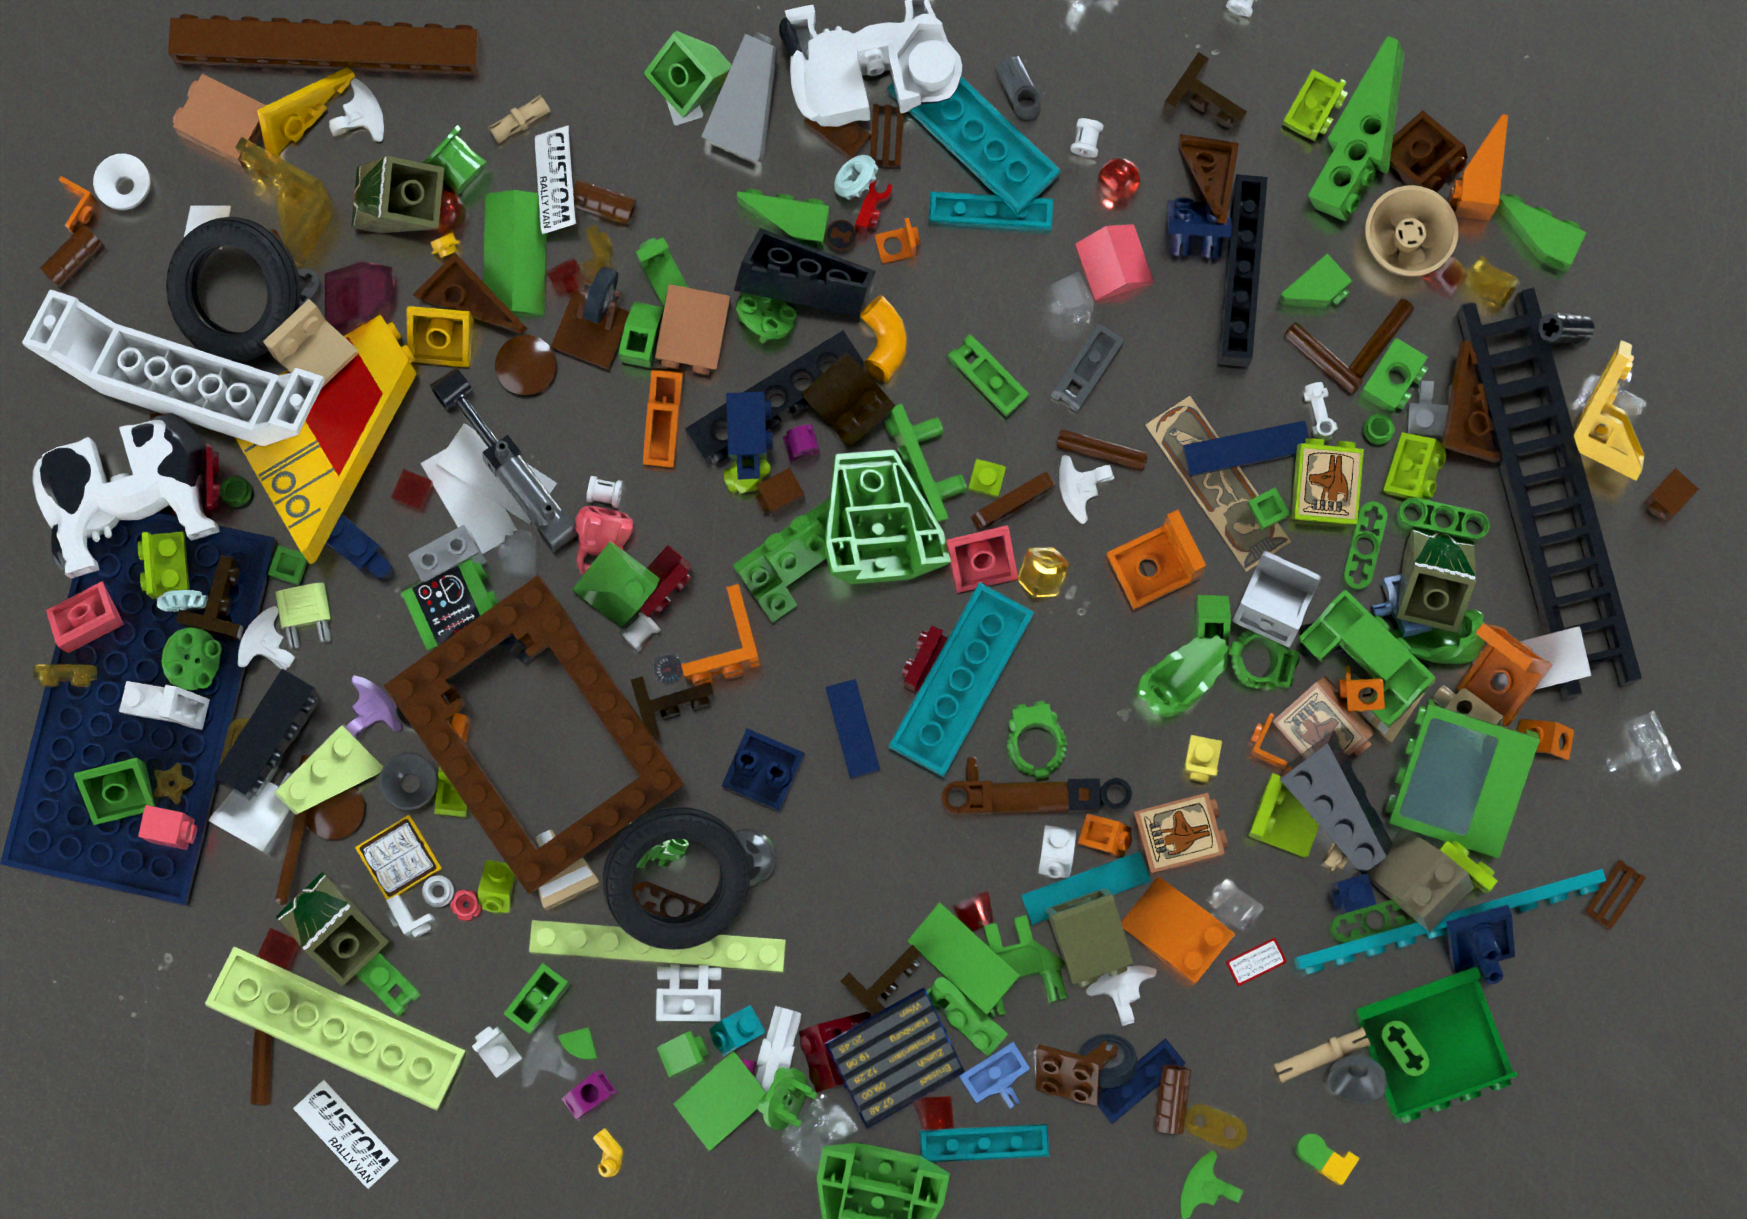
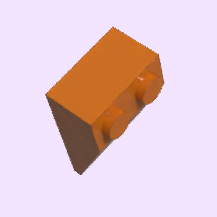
M1506 114L1500 116L1464 170L1460 180L1455 179L1454 188L1450 189L1448 203L1453 207L1456 217L1490 221L1499 205L1508 115Z
M1159 876L1121 921L1125 932L1192 986L1197 983L1235 935L1233 931L1212 914Z

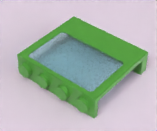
M1428 698L1425 707L1420 705L1414 723L1419 725L1416 736L1410 735L1404 753L1409 754L1406 765L1399 766L1394 783L1399 784L1396 795H1389L1385 807V813L1389 814V824L1445 842L1453 843L1456 841L1467 849L1500 858L1540 741L1539 734L1530 730H1526L1524 734L1436 706L1434 700Z

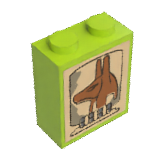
M1306 438L1305 444L1297 445L1290 520L1356 525L1358 522L1364 449L1356 448L1355 442L1337 441V446H1326L1323 439Z

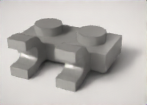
M1421 380V383L1418 384V403L1408 404L1407 433L1443 438L1449 405L1432 404L1434 381ZM1452 385L1449 386V400H1450Z

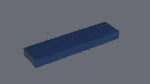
M1300 421L1183 445L1189 477L1296 456L1297 445L1305 444L1309 434L1306 421Z

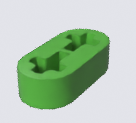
M1391 1021L1382 1027L1380 1032L1382 1044L1400 1070L1410 1077L1424 1074L1429 1066V1057L1409 1027L1401 1021ZM1390 1027L1394 1030L1401 1029L1403 1031V1034L1400 1036L1401 1041L1405 1045L1403 1048H1401L1396 1040L1392 1042L1388 1040L1387 1037L1391 1034ZM1408 1049L1413 1057L1418 1055L1421 1057L1422 1060L1418 1063L1420 1067L1418 1071L1414 1067L1409 1069L1406 1066L1409 1058L1405 1054V1050Z

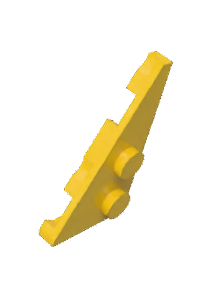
M346 67L257 110L268 161L276 164L282 159L279 156L280 152L291 140L296 143L303 136L304 131L316 122L326 111L327 107L324 104L336 91L341 94L346 89L351 79L355 77L352 70Z

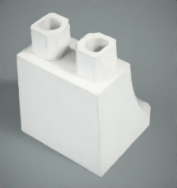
M278 766L268 774L266 785L258 796L254 795L249 801L232 791L208 820L270 856H273L294 815L273 793L278 786L270 781ZM287 772L282 783L291 775L290 773Z

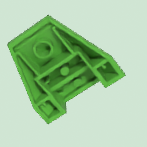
M895 450L845 453L834 456L824 543L832 576L851 585L908 580L950 564L951 560L944 532Z
M856 1142L823 1146L817 1174L822 1219H936L944 1205L950 1173L922 1156Z

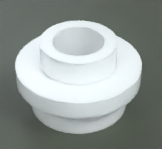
M433 876L424 883L422 895L429 905L444 907L454 897V886L444 876ZM442 886L444 888L443 896L435 897L433 895L434 888Z

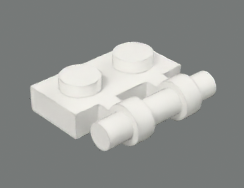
M670 964V967H658L657 979L670 980V989H657L656 1021L719 1022L721 1020V989H709V980H721L722 968L700 964L699 967H680V964ZM680 980H698V989H680Z

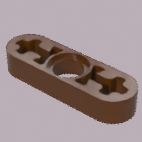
M1044 472L980 509L971 516V519L978 531H982L1045 495L1056 487V483L1049 472Z
M646 881L639 882L632 888L633 895L639 904L641 899L637 896L638 891L644 892L646 888L651 889L650 894L660 899V893L666 894L660 903L659 912L654 910L657 904L651 901H646L645 905H641L647 911L662 917L675 918L669 916L665 910L667 902L671 899H679L684 905L682 914L677 917L688 915L689 904L696 906L692 910L693 912L705 905L702 902Z

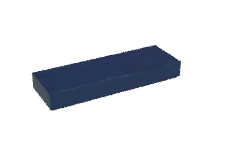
M856 679L827 686L826 692L850 779L881 771Z
M1165 1038L1137 1061L1136 1071L1127 1083L1114 1088H1105L1099 1093L1097 1107L1108 1121L1113 1124L1160 1085L1159 1081L1161 1080L1163 1065L1183 1066L1186 1062Z

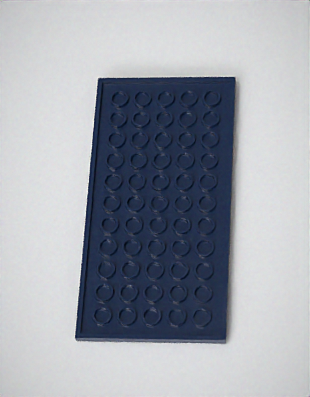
M157 512L140 520H119L116 527L111 529V538H106L105 534L100 535L98 542H95L93 538H87L88 551L97 561L99 570L73 578L68 598L102 581L124 625L70 653H66L56 644L0 865L187 906L217 786V781L213 775L223 761L246 667L238 666V651L241 641L211 634L214 640L219 641L222 648L219 669L208 688H200L194 691L187 690L210 699L202 730L190 728L179 723L119 712L126 681L165 687V685L175 686L169 682L164 674L161 662L162 653L168 639L176 631L186 628L176 622L178 612L161 610L157 607V599H152L147 595L146 591H142L140 573L145 572L144 560L139 559L138 542L142 541L143 532H149L151 535L183 531L186 538L190 590L202 592V595H206L208 598L220 555L232 557L238 563L237 567L240 568V576L237 585L232 586L229 598H232L230 612L228 616H223L222 620L240 624L246 631L252 621L259 615L268 572L277 542L275 537L219 526L220 532L191 541L187 537L185 527L180 524L177 516ZM205 608L188 612L204 615ZM133 758L142 760L147 766L155 807L182 812L195 819L194 825H197V834L194 843H189L188 850L150 843L138 837L143 813L93 825L74 773Z

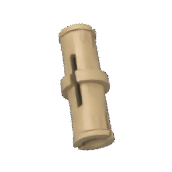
M538 95L518 109L515 107L510 110L511 113L490 125L488 129L499 144L512 134L520 130L525 131L528 129L529 124L551 111L542 96Z

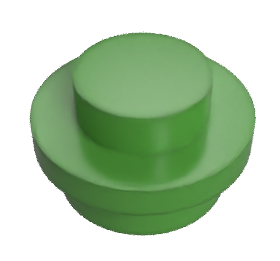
M1381 413L1369 416L1363 426V433L1366 439L1376 445H1382L1390 441L1395 432L1392 419Z
M231 476L222 483L220 494L223 501L229 506L240 507L250 500L252 487L244 477Z

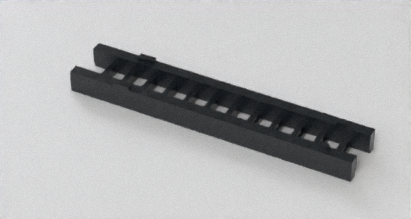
M1533 287L1522 290L1515 296L1514 300L1519 314L1518 317L1484 325L1481 324L1476 303L1462 304L1457 313L1464 339L1471 342L1472 349L1476 354L1478 364L1474 366L1479 384L1483 383L1489 406L1488 414L1494 426L1491 434L1495 450L1500 451L1501 454L1498 464L1539 610V618L1544 635L1580 626L1581 633L1605 628L1610 649L1587 655L1589 667L1607 663L1608 659L1613 658L1620 685L1636 683L1642 679L1583 462L1574 438L1573 426L1549 340H1544L1540 336L1538 330L1542 314L1535 289ZM1523 329V336L1527 346L1489 354L1485 338ZM1531 359L1535 376L1503 384L1497 383L1494 368ZM1536 389L1540 390L1543 406L1506 414L1502 401L1503 397ZM1548 419L1551 436L1514 444L1510 427ZM1551 448L1556 449L1561 468L1523 477L1518 456ZM1564 478L1569 498L1531 507L1526 486ZM1572 507L1577 528L1539 537L1534 516ZM1580 537L1585 554L1584 559L1550 567L1547 566L1542 546ZM1584 568L1589 569L1593 589L1556 597L1551 576ZM1597 598L1602 619L1564 628L1559 610L1560 606ZM1579 679L1559 684L1563 700L1578 697L1582 694Z

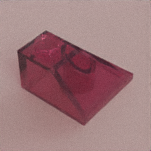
M361 261L326 272L325 320L338 332L368 323L392 298V267Z

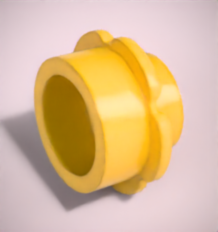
M453 233L430 242L434 250L431 253L433 255L438 253L440 258L456 252L457 248L455 245L459 244L460 241H456Z

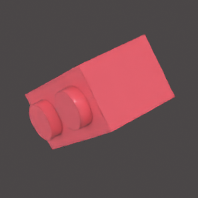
M145 805L138 837L150 843L188 850L189 843L193 844L195 841L197 825H194L195 819L185 813Z

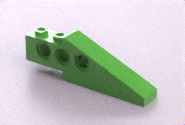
M1390 36L1386 37L1328 137L1333 153L1308 194L1315 209L1347 221L1351 213L1358 209L1364 190L1375 179L1376 170L1386 174L1389 172L1404 62V51L1398 39ZM1380 129L1377 133L1370 134L1373 130ZM1365 155L1362 159L1355 161L1358 156ZM1344 181H1350L1346 186L1340 187Z

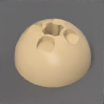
M1401 186L1386 192L1373 204L1366 220L1365 236L1372 256L1383 268L1396 275L1418 277L1437 270L1450 258L1458 241V222L1449 203L1435 191L1422 186Z

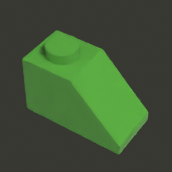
M1326 254L1284 290L1278 301L1281 305L1327 308L1332 302L1338 305L1350 294L1347 289H1349L1352 280Z
M1197 595L1195 637L1213 638L1218 635L1221 639L1226 640V645L1229 646L1231 624L1229 596ZM1228 653L1225 656V669H1227Z

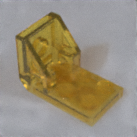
M241 137L235 148L241 156L240 161L246 164L245 169L260 178L263 174L273 179L272 184L281 189L276 197L283 243L291 253L294 261L305 266L335 215L331 196L321 180Z

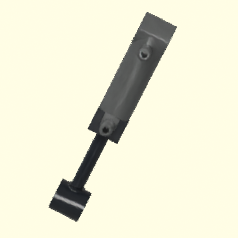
M455 367L430 384V388L440 404L446 410L457 406L488 447L482 452L483 461L494 476L499 477L535 525L540 537L548 548L555 552L578 536L573 520L558 506L522 458L521 451L507 434L498 441L469 403L467 397L473 393V390L459 369Z

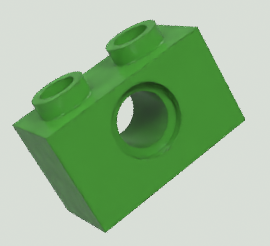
M1395 338L1363 388L1360 396L1391 415L1396 407L1402 410L1412 395L1407 392L1411 383L1419 384L1428 370L1427 367L1423 366L1428 357L1400 339ZM1394 371L1401 373L1404 377V383H1392L1389 379V373Z
M542 963L504 1012V1015L527 1033L533 1035L571 984Z

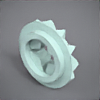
M859 155L846 162L835 178L834 189L841 198L845 197L848 200L853 199L854 196L860 198L865 189L869 190L870 183L876 181L875 174L879 169L875 161L868 155Z
M194 590L169 591L157 598V607L164 611L179 612V609L184 611L202 610L207 605L208 596Z

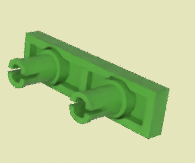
M896 405L886 414V419L884 420L886 430L891 437H895L898 445L896 453L903 465H906L912 480L940 526H943L948 519V515L942 500L966 492L965 480L961 474L939 482L933 480L919 443L943 435L944 431L941 421L936 417L912 425L909 422L903 405Z

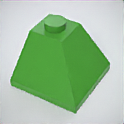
M676 31L671 35L643 74L684 118L720 89L732 65L715 46Z
M609 541L573 587L572 591L622 628L652 594L660 578L613 542Z

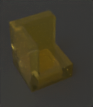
M1054 547L1028 548L1018 581L1033 597L1057 596L1060 593L1070 564Z

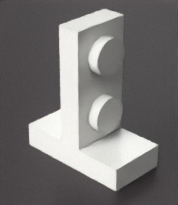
M126 681L119 712L179 723L190 728L202 730L210 699L176 686L165 685V687Z

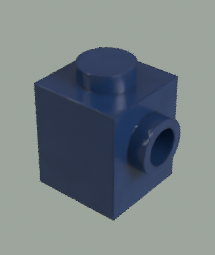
M1368 874L1332 883L1334 890L1330 891L1335 909L1339 908L1341 914L1376 905Z

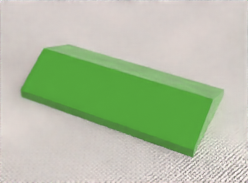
M510 190L485 194L483 282L515 316H545L547 233L542 234L539 195L534 192Z

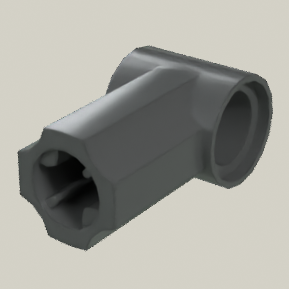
M1019 56L1009 57L1001 61L995 67V71L1014 106L1015 114L1022 120L1029 121L1035 119L1041 112L1040 92L1033 85ZM1024 98H1031L1035 101L1030 107H1024L1019 102Z

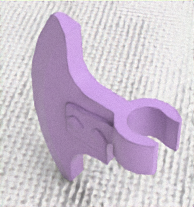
M354 675L351 683L359 692V699L352 706V709L358 718L346 725L345 729L355 739L375 722H384L393 732L400 731L402 728L401 723L395 716L392 700L373 682Z

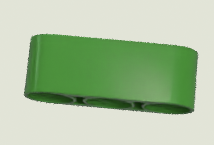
M1420 498L1406 499L1396 513V521L1404 530L1412 531V528L1416 527L1474 541V544L1480 542L1490 528L1488 518L1479 511ZM1408 507L1416 509L1419 513V520H1408L1404 515V509ZM1438 514L1446 515L1450 520V526L1447 528L1439 527L1435 522V516ZM1466 522H1477L1481 528L1480 534L1473 535L1469 533L1466 529Z

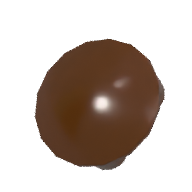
M531 335L516 336L505 342L499 349L495 360L496 376L502 387L511 393L522 396L546 391L554 378L557 368L555 354L550 345L541 338Z
M353 786L309 808L306 826L315 835L324 839L339 840L351 836L359 827L364 816L365 803L361 791L356 786Z

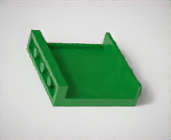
M1477 966L1353 1010L1359 1028L1363 1027L1366 1033L1363 1039L1367 1037L1371 1046H1367L1370 1058L1385 1070L1387 1086L1384 1096L1393 1120L1402 1118L1403 1123H1407L1421 1118V1110L1432 1107L1433 1112L1449 1108L1452 1106L1450 1102L1452 1099L1462 1096L1465 1102L1482 1096L1480 1089L1491 1085L1494 1091L1512 1085L1511 1078L1518 1076L1517 1071L1513 1072L1480 985L1479 979H1481ZM1391 1021H1401L1409 1027L1429 1057V1066L1424 1074L1410 1077L1400 1070L1380 1039V1032L1385 1024ZM1390 1027L1391 1034L1387 1037L1390 1042L1396 1040L1401 1048H1403L1405 1045L1400 1039L1403 1031L1401 1029L1394 1030ZM1408 1049L1404 1052L1409 1058L1406 1066L1409 1069L1414 1067L1418 1071L1420 1069L1418 1063L1422 1060L1419 1055L1413 1057Z

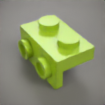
M1312 69L1282 125L1314 142L1319 133L1325 136L1333 122L1329 115L1334 107L1337 109L1341 108L1348 95L1347 92L1343 91L1347 81L1341 79L1338 83Z

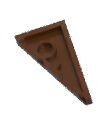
M1180 134L1179 148L1217 221L1226 224L1239 143Z
M456 253L413 293L419 301L448 310L470 311L474 319L523 334L528 329Z
M1465 340L1460 342L1441 447L1495 463L1500 461L1501 454L1500 451L1495 450L1491 434L1494 426L1488 414L1489 406L1483 383L1479 384L1474 366L1478 364L1476 354L1472 349L1471 342Z

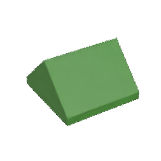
M138 758L74 773L93 825L144 813L145 805L155 807L146 763Z

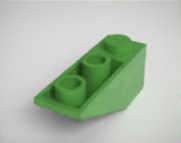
M746 189L745 192L737 191L738 204L778 234L813 248L824 249L830 209L829 206L824 205L823 201L817 199H806V202L796 201L794 197L786 194H776L775 197L765 196L762 191L756 189Z
M1501 193L1497 209L1539 261L1567 272L1572 265L1586 232L1581 230V227L1573 221H1561L1552 217V213L1542 207L1532 208L1524 204V200L1516 195H1504Z

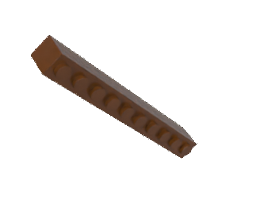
M182 14L180 18L170 19L168 54L173 62L342 69L347 67L349 69L479 74L481 37L478 29H473L470 25H456L455 28H443L440 24L429 23L425 24L424 27H412L409 23L397 22L394 23V26H382L381 23L375 21L363 22V25H351V22L346 20H334L333 24H324L316 19H303L302 23L290 22L286 18H272L271 21H259L256 17L246 16L242 17L241 20H229L226 16L214 15L210 19H198L196 15Z

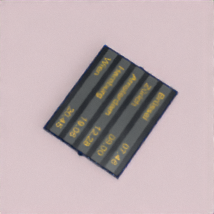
M925 988L917 990L824 1043L844 1083L843 1087L847 1089L867 1129L965 1073L946 1034L947 1030L943 1027Z

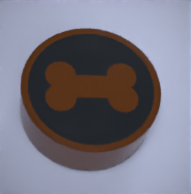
M837 220L828 226L826 242L833 251L843 253L854 247L857 234L855 227L850 222Z

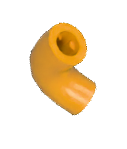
M879 295L860 314V317L873 330L876 337V346L864 361V366L874 378L882 382H888L898 370L906 355L907 335L903 320L883 295Z

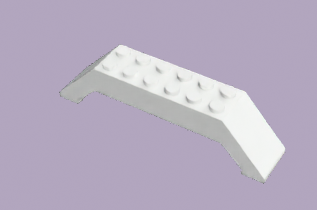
M49 290L22 341L25 347L101 394L162 414L172 413L184 421L260 446H266L298 435L325 382L323 376L295 368L292 373L278 376L116 324L79 302L77 298L54 290Z

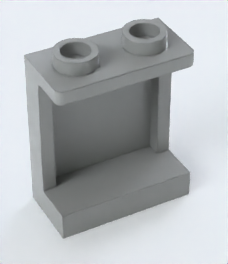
M465 525L408 554L423 582H427L471 557L474 564L481 562L482 567L488 565L476 540Z
M1264 551L1232 622L1290 648L1299 631L1321 576L1277 555Z

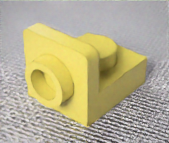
M1194 735L1190 736L1184 767V774H1189L1190 780L1208 783L1209 778H1216L1222 741Z

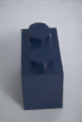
M764 391L726 393L729 460L737 461L738 480L760 479L759 460H767V450H773L772 431L766 432V420L772 419L771 401H765ZM754 460V466L742 467V461Z
M341 514L326 544L364 576L370 571L380 580L389 579L393 573V568L382 556L385 551L366 533Z

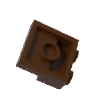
M1423 110L1393 136L1390 166L1400 174L1402 181L1407 185L1422 186L1437 193L1442 188L1444 179L1449 174H1458L1466 166L1468 155L1465 145Z

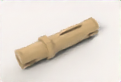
M1360 1027V1029L1336 1038V1036L1332 1037L1325 1044L1280 1063H1275L1274 1066L1277 1073L1292 1067L1291 1070L1279 1074L1281 1082L1284 1083L1300 1074L1329 1062L1340 1060L1355 1051L1371 1046L1367 1037L1357 1042H1352L1366 1036L1364 1028Z

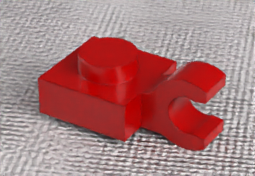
M877 179L870 183L868 195L865 197L855 222L856 232L866 236L870 227L875 229L880 219L881 211L877 210L878 204L888 200L892 195L891 184H888L886 191L883 193L875 191Z

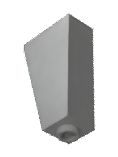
M755 31L753 37L747 34L744 35L701 137L762 163L765 154L778 48L770 45L772 38Z

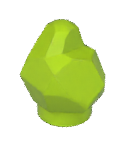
M754 460L742 461V467L754 466ZM759 460L760 479L738 480L737 461H735L730 468L724 470V479L730 492L739 491L740 493L756 491L757 485L761 483L762 478L770 473L771 467L769 463L765 460Z

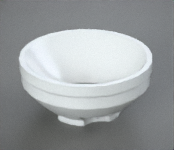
M115 154L104 159L99 164L93 177V186L98 198L105 205L117 210H128L140 205L147 197L150 190V176L144 163L138 158L129 154ZM124 178L131 179L134 182L133 190L126 195L117 192V184Z

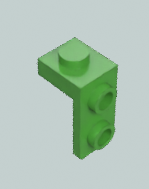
M663 237L658 240L651 238L639 246L640 249L636 251V255L663 307H665L669 284L689 287L675 264Z

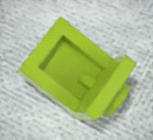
M439 767L434 814L466 817L467 805Z
M485 860L478 888V903L482 905V909L492 913H509L511 894L516 876L507 863Z

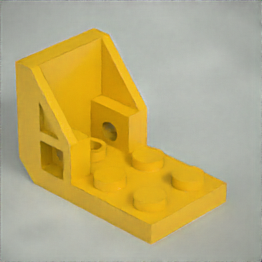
M1620 340L1577 420L1574 438L1579 453L1636 481L1642 471L1645 454L1626 411L1612 405L1620 385L1617 381L1619 378L1622 380L1626 379L1634 356L1631 355L1632 345Z

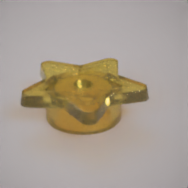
M176 763L170 770L154 771L158 781V786L153 794L154 797L169 796L176 804H179L182 791L193 785L192 780L182 775L180 763ZM174 781L175 785L170 786L169 782Z

